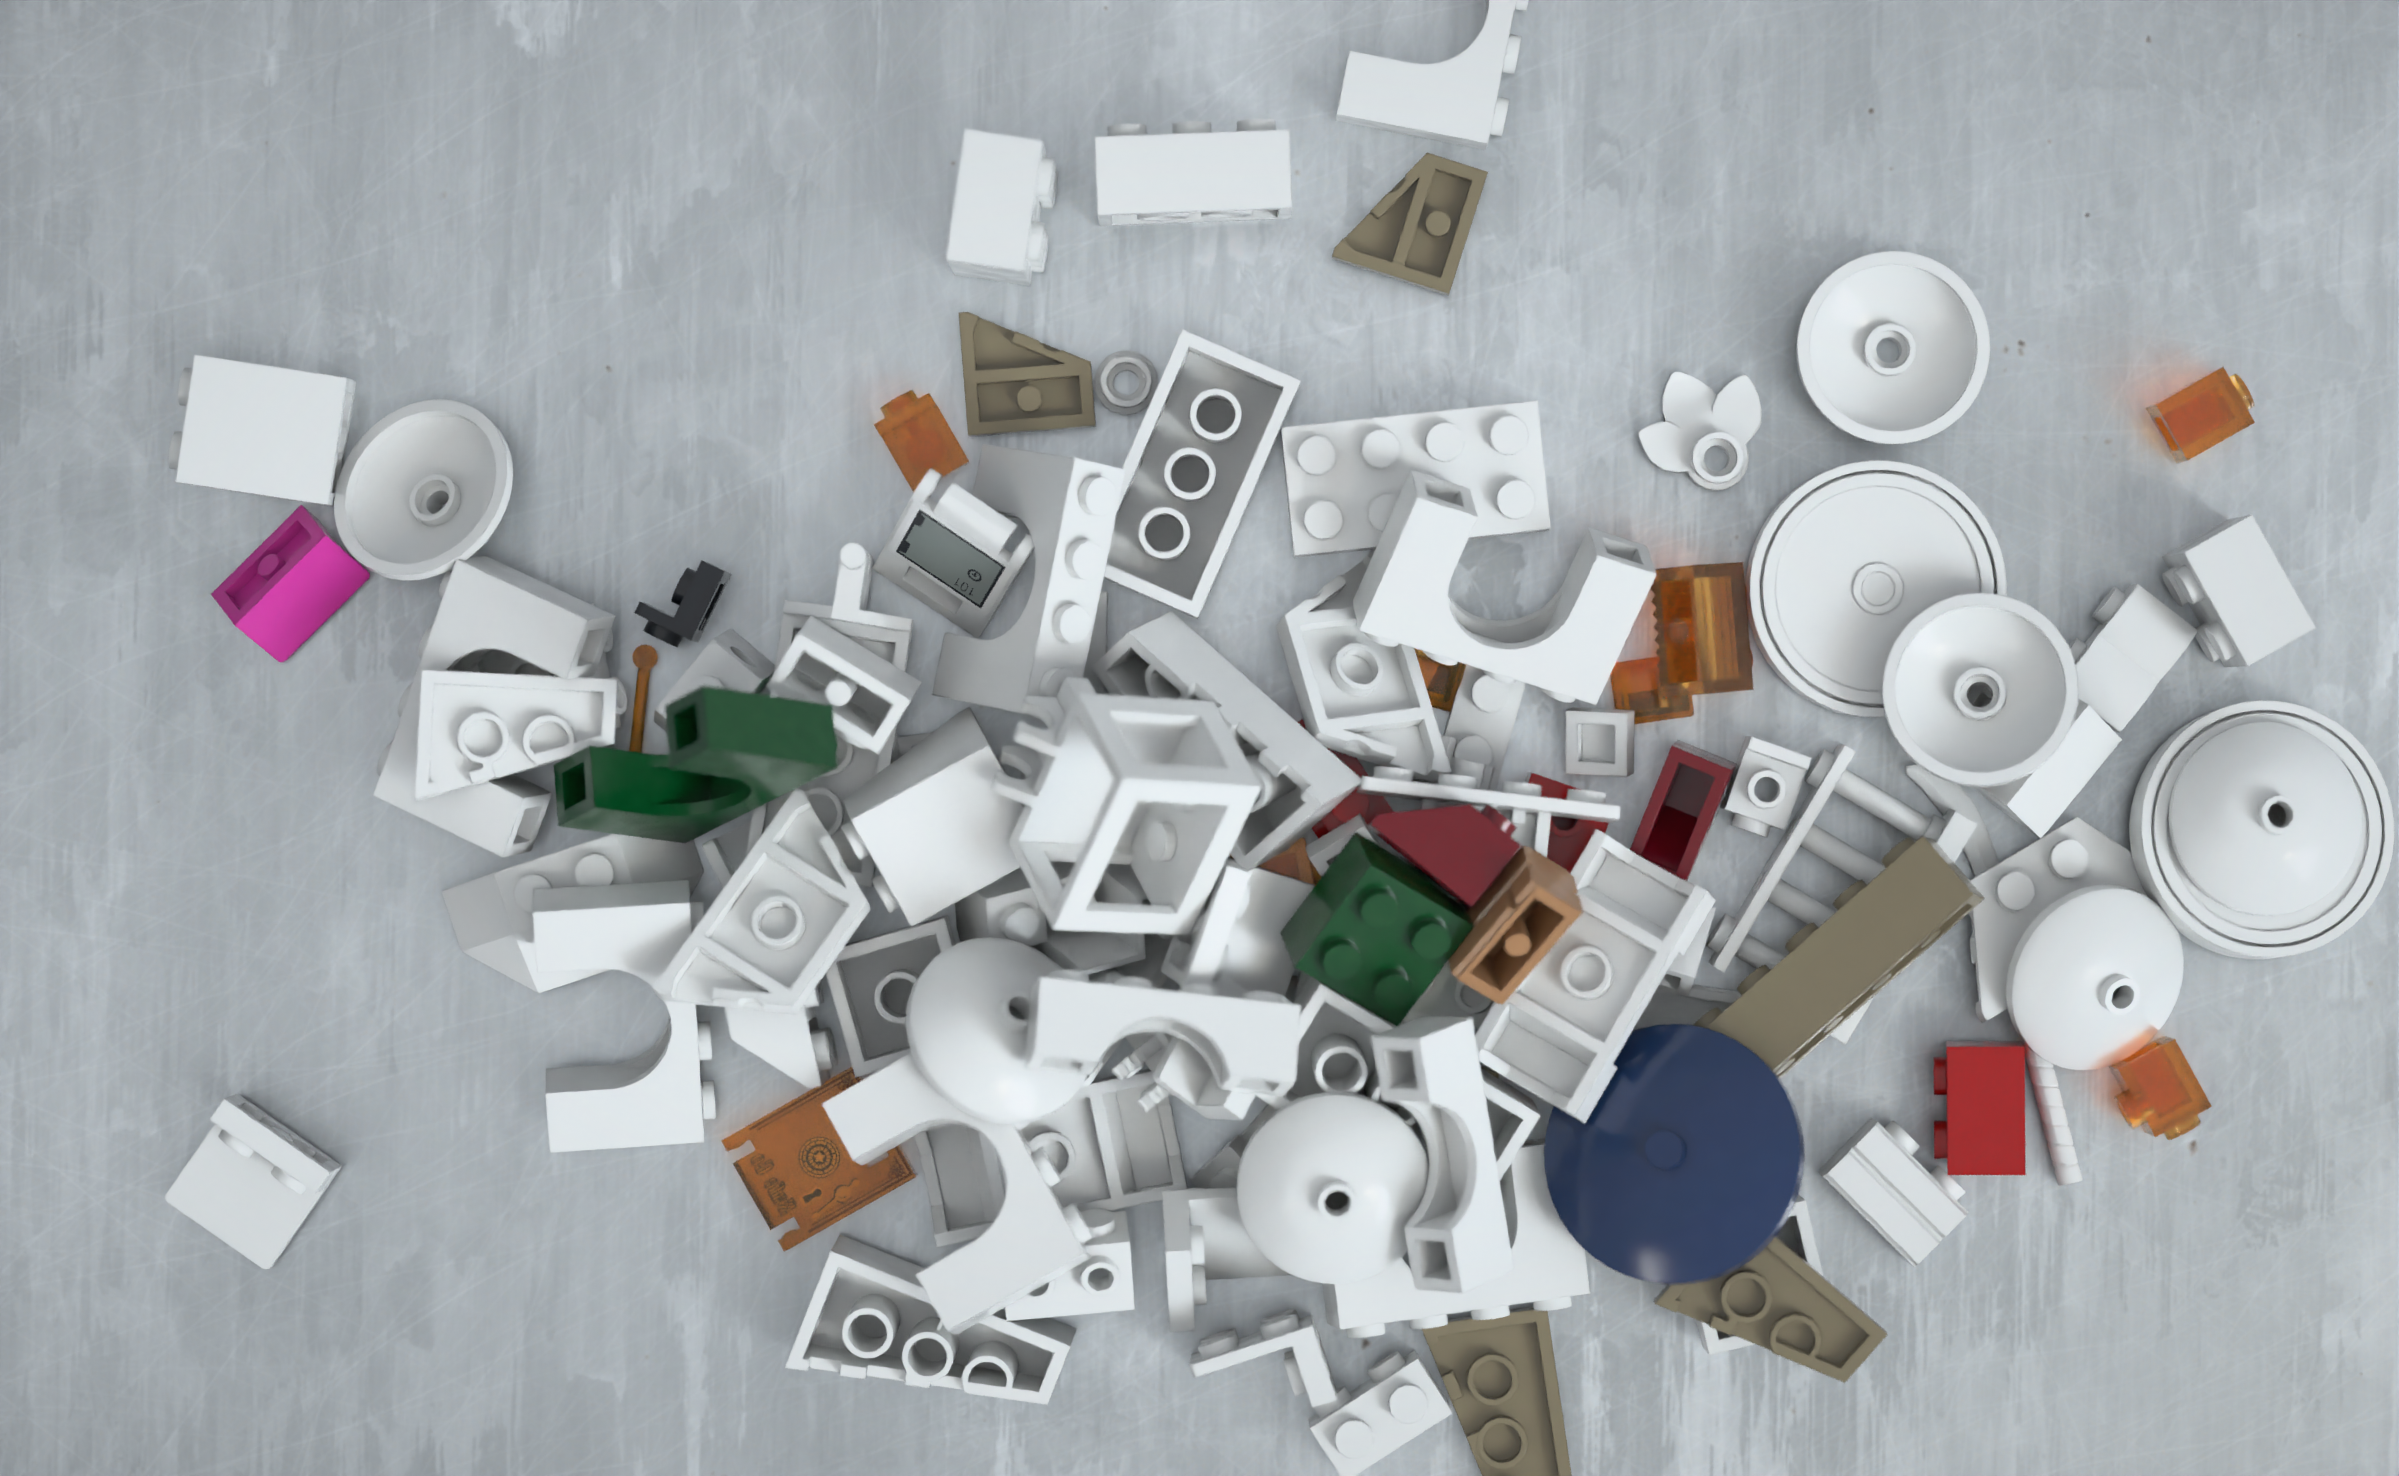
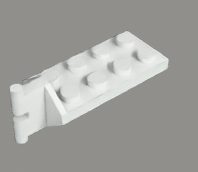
M848 543L840 551V563L833 606L785 600L774 672L796 635L810 616H813L906 672L914 620L866 611L874 559L861 545ZM771 690L770 696L779 697L776 692ZM898 723L879 754L869 748H860L847 742L834 730L838 743L836 753L838 768L798 787V789L806 794L813 810L827 834L831 837L851 875H853L857 884L873 887L874 884L871 879L875 877L876 864L871 855L859 860L844 834L841 826L851 821L843 800L892 763ZM794 790L753 810L746 856Z

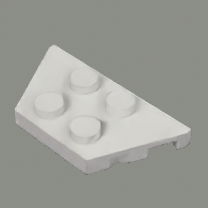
M1374 549L1355 567L1344 575L1340 574L1323 586L1318 594L1309 600H1304L1285 614L1276 625L1306 730L1328 749L1383 767L1412 770L1414 777L1437 783L1439 774H1450L1452 771L1415 649L1400 643L1394 647L1381 645L1369 639L1358 628L1353 599L1374 554Z
M794 789L652 987L657 997L669 1002L797 1014L869 913L871 908L866 897L848 870L829 834H827L810 801L802 790Z
M2076 817L1969 880L1985 898L1968 913L1972 919L1973 933L1970 937L1972 964H1976L1979 1002H1976L1975 1005L1976 1015L1980 1022L1988 1021L2008 1009L2006 982L2013 953L2026 929L2048 906L2073 891L2094 885L2124 886L2147 896L2137 875L2132 854L2129 850Z

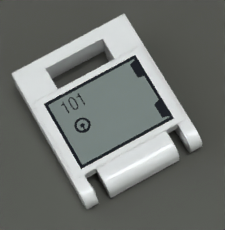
M931 468L913 493L872 569L978 639L993 619L1033 552V540L1031 534L1028 533L1018 543L1013 554L1003 548L1017 525L954 482H952L938 503L930 499L942 477L940 473Z

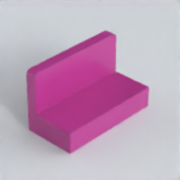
M300 505L211 595L238 629L278 662H285L369 579L370 573L357 559L334 540L310 511L303 505Z

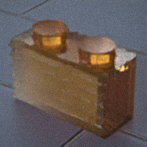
M1743 562L1655 569L1657 575L1650 589L1655 594L1651 602L1656 607L1652 615L1657 619L1653 628L1658 632L1655 641L1659 645L1656 654L1660 657V661L1656 666L1662 672L1657 679L1663 684L1659 690L1660 694L1663 697L1753 690V654L1749 641L1746 605L1747 589L1744 581Z

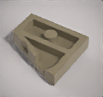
M1426 153L1405 177L1377 203L1370 213L1334 248L1331 259L1448 296L1488 172Z
M970 312L958 313L969 437L1096 427L1090 361L989 322Z

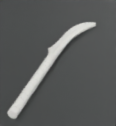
M1918 764L1905 766V774L1924 792L1943 816L1948 808L1978 823L1963 848L1974 877L1998 864L1999 861L1986 825L1973 800L1958 784L1943 780L1929 773ZM2024 1043L2025 1058L2031 1082L2033 1083L2032 1086L2038 1103L2041 1121L2043 1122L2050 1156L2055 1168L2058 1186L2082 1181L2075 1147L2073 1146L2067 1116L2063 1108L2060 1089L2058 1088V1081L2053 1069L2054 1066L2033 1052Z

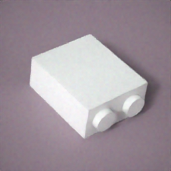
M194 355L192 368L185 367L183 369L179 383L178 403L181 406H186L183 432L175 431L173 433L169 449V468L177 469L175 482L334 507L337 481L345 462L357 381L340 376Z

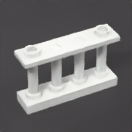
M1840 743L1833 753L1823 749L1805 778V782L1813 786L1735 918L1725 913L1713 930L1706 944L1708 948L1714 951L1708 962L1722 972H1725L1732 958L1736 956L1756 969L1767 965L1771 970L1786 957L1747 934L1767 901L1807 925L1814 922L1818 927L1836 913V911L1780 879L1799 846L1855 879L1863 880L1866 884H1869L1886 868L1813 824L1832 791L1916 841L1922 836L1934 840L1954 863L1978 823L1948 808L1943 818L1936 814L1928 818L1847 770L1848 764L1856 753L1853 749ZM1875 996L1832 1032L1830 1036L1846 1045Z

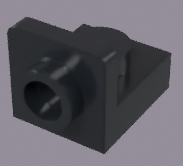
M702 560L697 571L687 568L681 576L671 599V602L679 605L675 616L647 603L639 602L634 613L648 620L643 631L677 648L683 637L690 641L699 642L731 573Z

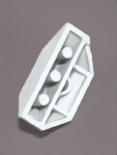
M610 834L443 890L442 894L461 952L535 992L541 993L611 969L537 973L533 925V889L689 880V894L691 897L704 873V869L694 839L687 843Z

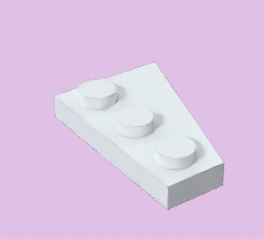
M422 670L415 800H422L559 762L588 746L604 748L615 746L618 680L579 677L564 679L559 676Z

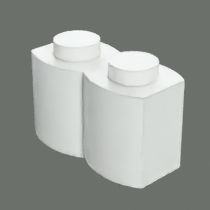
M2138 584L2130 585L2124 592L2114 587L2092 615L2099 622L2092 635L2085 643L2076 637L2068 645L2078 673V698L2088 704L2114 732H2121L2198 632L2196 628Z

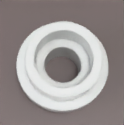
M1118 351L1106 357L1099 365L1095 374V390L1101 403L1109 410L1123 415L1135 414L1150 405L1158 386L1157 372L1150 360L1144 355L1135 351ZM1123 371L1133 372L1139 379L1138 389L1130 395L1120 394L1114 387L1116 376Z

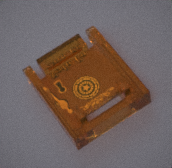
M852 1066L829 1078L822 1086L808 1090L721 1140L727 1152L741 1147L749 1139L756 1150L735 1161L733 1165L770 1230L793 1217L797 1221L799 1228L786 1232L777 1240L783 1251H787L918 1175L901 1144L887 1151V1156L871 1165L866 1163L862 1166L852 1160L822 1105L827 1100L864 1080L862 1076L855 1078Z

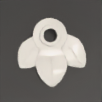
M1682 372L1672 373L1666 383L1662 396V412L1665 422L1649 425L1638 433L1644 452L1649 460L1664 471L1687 472L1697 485L1705 489L1724 490L1730 488L1741 480L1747 470L1749 454L1746 444L1761 425L1762 409L1755 385L1747 375L1743 374L1729 382L1716 395L1709 386L1697 378ZM1710 447H1719L1726 452L1728 461L1723 470L1714 471L1705 464L1704 455Z

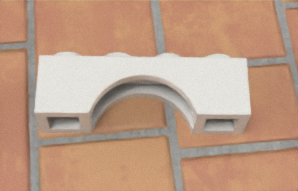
M1071 970L1052 971L1049 973V978L1040 977L1030 992L1025 1069L1090 1076L1101 1061L1105 1051L1116 1041L1131 1034L1153 1031L1174 1035L1197 1049L1208 1062L1219 1090L1284 1096L1296 1082L1301 1005L1282 1003L1283 997L1279 994L1254 991L1245 993L1243 999L1218 996V989L1199 984L1180 986L1179 992L1153 989L1152 981L1135 977L1115 979L1114 985L1088 982L1089 976L1087 974Z
M1423 1016L1372 1036L1382 1100L1397 1103L1413 1114L1423 1130L1429 1153V1176L1426 1191L1417 1211L1404 1226L1414 1289L1465 1293L1513 1271L1514 1265L1472 1018Z

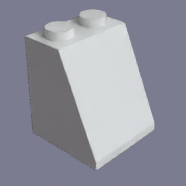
M970 707L956 714L843 800L851 821L841 826L844 834L859 860L868 855L872 856L881 872L880 875L871 879L889 913L901 908L911 927L1021 867L1008 842L1025 806L991 790V784L996 772L1001 771L1005 775L1007 774L1001 763L998 762V757Z

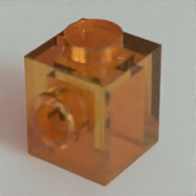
M2163 1035L2143 1046L2128 1058L2109 1066L2122 1090L2121 1093L2114 1096L2115 1102L2132 1130L2141 1126L2144 1132L2151 1136L2157 1137L2164 1133L2167 1140H2172L2200 1125L2201 1120L2197 1114L2212 1107L2174 1038Z

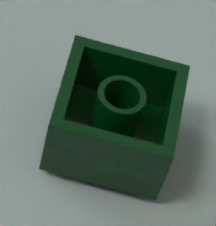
M1355 832L1280 934L1294 967L1395 1026H1399L1474 925L1464 905L1422 871Z

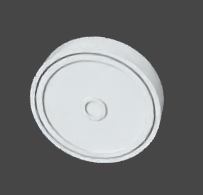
M1884 460L1854 462L1836 467L1809 479L1790 492L1775 507L1760 529L1751 550L1745 578V600L1750 627L1760 651L1774 672L1789 687L1814 704L1831 711L1859 717H1886L1882 691L1885 665L1896 639L1917 615L1930 606L1957 595L1992 593L2007 596L2006 570L2001 548L1990 524L1976 504L1954 484L1931 471L1907 463Z
M2259 700L2230 705L2200 716L2172 734L2159 747L2144 769L2135 790L2129 821V839L2134 866L2143 889L2150 899L2161 906L2177 931L2196 944L2216 953L2243 959H2271L2296 955L2323 946L2350 929L2366 913L2380 892L2389 871L2394 846V817L2388 789L2381 772L2363 745L2350 732L2337 722L2310 708L2281 701ZM2256 722L2281 723L2306 731L2325 743L2335 752L2349 771L2359 795L2362 815L2361 836L2355 858L2349 870L2336 887L2310 906L2291 913L2270 916L2237 912L2205 895L2191 881L2179 863L2171 842L2168 819L2169 803L2175 781L2189 757L2202 744L2215 735L2240 725ZM2272 804L2268 810L2270 823L2279 828L2285 824L2286 812L2278 804Z

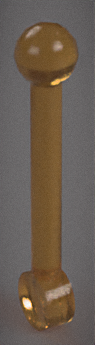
M650 645L638 646L632 655L633 662L638 667L629 745V751L642 752L650 670L657 665L659 660L657 651Z

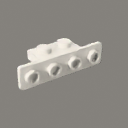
M1382 766L1374 768V777L1362 776L1361 785L1357 789V793L1420 800V809L1471 804L1480 812L1488 804L1516 826L1517 829L1511 835V838L1519 843L1521 847L1523 845L1529 846L1547 857L1551 816L1614 823L1619 820L1621 808L1620 806L1606 805V793L1568 789L1566 800L1541 797L1542 786L1521 782H1503L1502 792L1478 790L1477 778L1452 774H1439L1438 785L1412 782V770Z

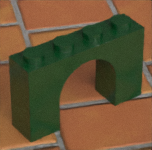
M703 685L665 705L669 755L646 754L588 746L554 764L558 826L687 843L838 768L836 756L838 743L834 733L832 705Z

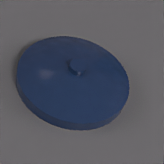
M1684 1024L1654 1025L1632 1031L1613 1063L1617 1067L1616 1072L1585 1124L1553 1106L1548 1121L1544 1146L1545 1174L1552 1202L1563 1224L1579 1245L1598 1261L1621 1274L1641 1281L1662 1285H1691L1722 1277L1739 1269L1762 1252L1777 1236L1795 1205L1803 1177L1805 1157L1804 1138L1796 1107L1788 1090L1771 1067L1756 1053L1722 1033Z

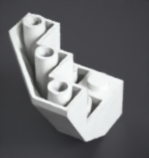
M1050 861L1064 888L1076 862ZM1107 864L1090 900L1091 903L1151 905L1131 865ZM1021 867L955 903L956 928L960 943L977 938H1003L1017 941L1042 952L1056 962L1063 970L1087 974L1089 976L1088 982L1114 985L1115 979L1135 977L1152 981L1153 989L1159 990L1168 979V976L1161 971L1174 934L1053 930ZM1008 1006L1009 1012L1014 1018L1024 1020V1016L1018 1009ZM1124 1038L1116 1041L1105 1051L1099 1064L1091 1075L1086 1077L1080 1088L1091 1084Z

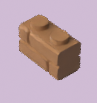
M1523 845L1476 903L1467 910L1474 927L1448 960L1451 974L1495 1003L1503 1005L1583 912L1580 898L1576 894L1578 890L1574 876L1534 849Z

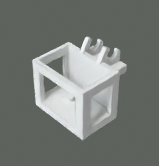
M1065 677L1057 697L1026 696L1020 711L1023 714L1038 717L1049 728L1038 729L1024 721H1019L1013 739L1025 746H1004L999 754L998 762L1019 769L1022 772L1021 779H1015L1001 771H997L991 784V790L999 795L1025 804L1008 843L1052 929L1190 935L1262 787L1214 701L1096 694L1089 679ZM1050 861L1076 862L1064 888ZM1107 864L1131 865L1151 905L1091 903L1090 900Z

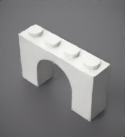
M1485 0V21L1478 37L1462 53L1443 62L1416 64L1349 51L1335 121L1485 150L1490 135L1502 137L1509 99L1498 97L1502 72L1511 74L1515 72L1522 36L1510 34L1514 10L1527 11L1529 0Z
M983 444L973 496L1000 514L1020 518L1028 528L1035 549L1033 587L1023 613L1013 627L1000 637L982 640L944 633L932 695L1023 714L1020 708L1026 696L1057 697L1065 677L1083 678L1125 469L1074 457Z
M1410 470L1353 599L1359 631L1364 632L1369 639L1384 646L1394 647L1400 643L1423 650L1429 658L1441 664L1456 665L1458 662L1480 668L1486 675L1502 683L1514 684L1518 680L1540 687L1548 696L1562 702H1573L1575 699L1596 705L1657 575L1648 547L1588 527L1563 584L1546 605L1527 616L1517 619L1489 620L1481 618L1461 608L1448 593L1453 571L1478 518L1471 490Z
M487 556L470 557L467 560L456 559L453 569L447 571L441 581L439 597L442 601L435 621L426 630L420 641L418 655L421 660L413 683L406 688L400 698L397 710L400 720L392 742L385 747L379 758L377 774L380 777L373 796L498 856L507 857L532 851L552 792L512 774L416 801L415 780L421 671L471 672L483 657L497 649L513 654L564 679L595 675L616 616Z
M689 880L533 889V925L537 973L614 969L634 974L653 987L703 918V901L690 902ZM664 1001L669 1011V1018L662 1035L651 1048L634 1059L618 1064L546 1069L545 1095L550 1153L704 1143L703 1120L716 1119L714 1080L701 1081L700 1060H712L710 1021L697 1022L696 1004Z
M912 1052L822 1103L852 1160L862 1166L927 1129L944 1125H957L974 1129L985 1135L998 1151L1006 1175V1194L998 1217L982 1236L916 1274L947 1332L954 1335L961 1333L1091 1258L1084 1245V1242L1093 1238L1087 1223L1074 1203L1064 1209L1052 1188L1053 1185L1061 1181L1054 1164L1043 1147L1032 1152L1021 1132V1129L1030 1123L1001 1124L973 1117L956 1108L945 1100L925 1079L917 1066Z
M1545 1138L1525 1141L1500 1180L1514 1265L1513 1271L1465 1293L1414 1289L1411 1269L1401 1257L1392 1266L1366 1279L1342 1284L1322 1283L1327 1324L1340 1330L1346 1329L1348 1338H1364L1385 1334V1323L1409 1320L1410 1329L1434 1328L1448 1324L1447 1314L1471 1311L1473 1320L1496 1319L1510 1315L1509 1305L1533 1302L1534 1311L1558 1310L1572 1306L1571 1296L1590 1294L1585 1249L1579 1245L1563 1224L1552 1202L1547 1186L1544 1166ZM1333 1191L1327 1195L1325 1204L1329 1208L1340 1209L1348 1203L1349 1196L1342 1191Z

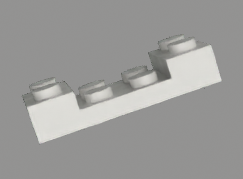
M1598 829L1594 832L1570 873L1574 876L1578 890L1576 894L1580 898L1583 912L1504 1004H1493L1475 1035L1479 1062L1584 1124L1617 1070V1067L1613 1064L1677 953L1685 954L1716 901L1707 890L1694 883L1680 879L1658 867Z
M1150 1068L1139 1070L1130 1078H1124L1121 1081L1116 1076H1111L1091 1082L1089 1086L1079 1088L1076 1094L1056 1112L1039 1120L1029 1122L1028 1126L1021 1129L1032 1152L1043 1147L1054 1164L1061 1181L1053 1185L1052 1188L1064 1209L1074 1203L1080 1212L1094 1208L1113 1211L1163 1200L1162 1191L1188 1189L1169 1095L1146 1113L1136 1102L1141 1098V1093L1155 1083L1153 1072ZM938 1126L915 1135L914 1139L920 1154L931 1206L936 1246L941 1247L979 1238L992 1226L998 1217L1006 1194L1005 1169L998 1151L985 1135L963 1126Z

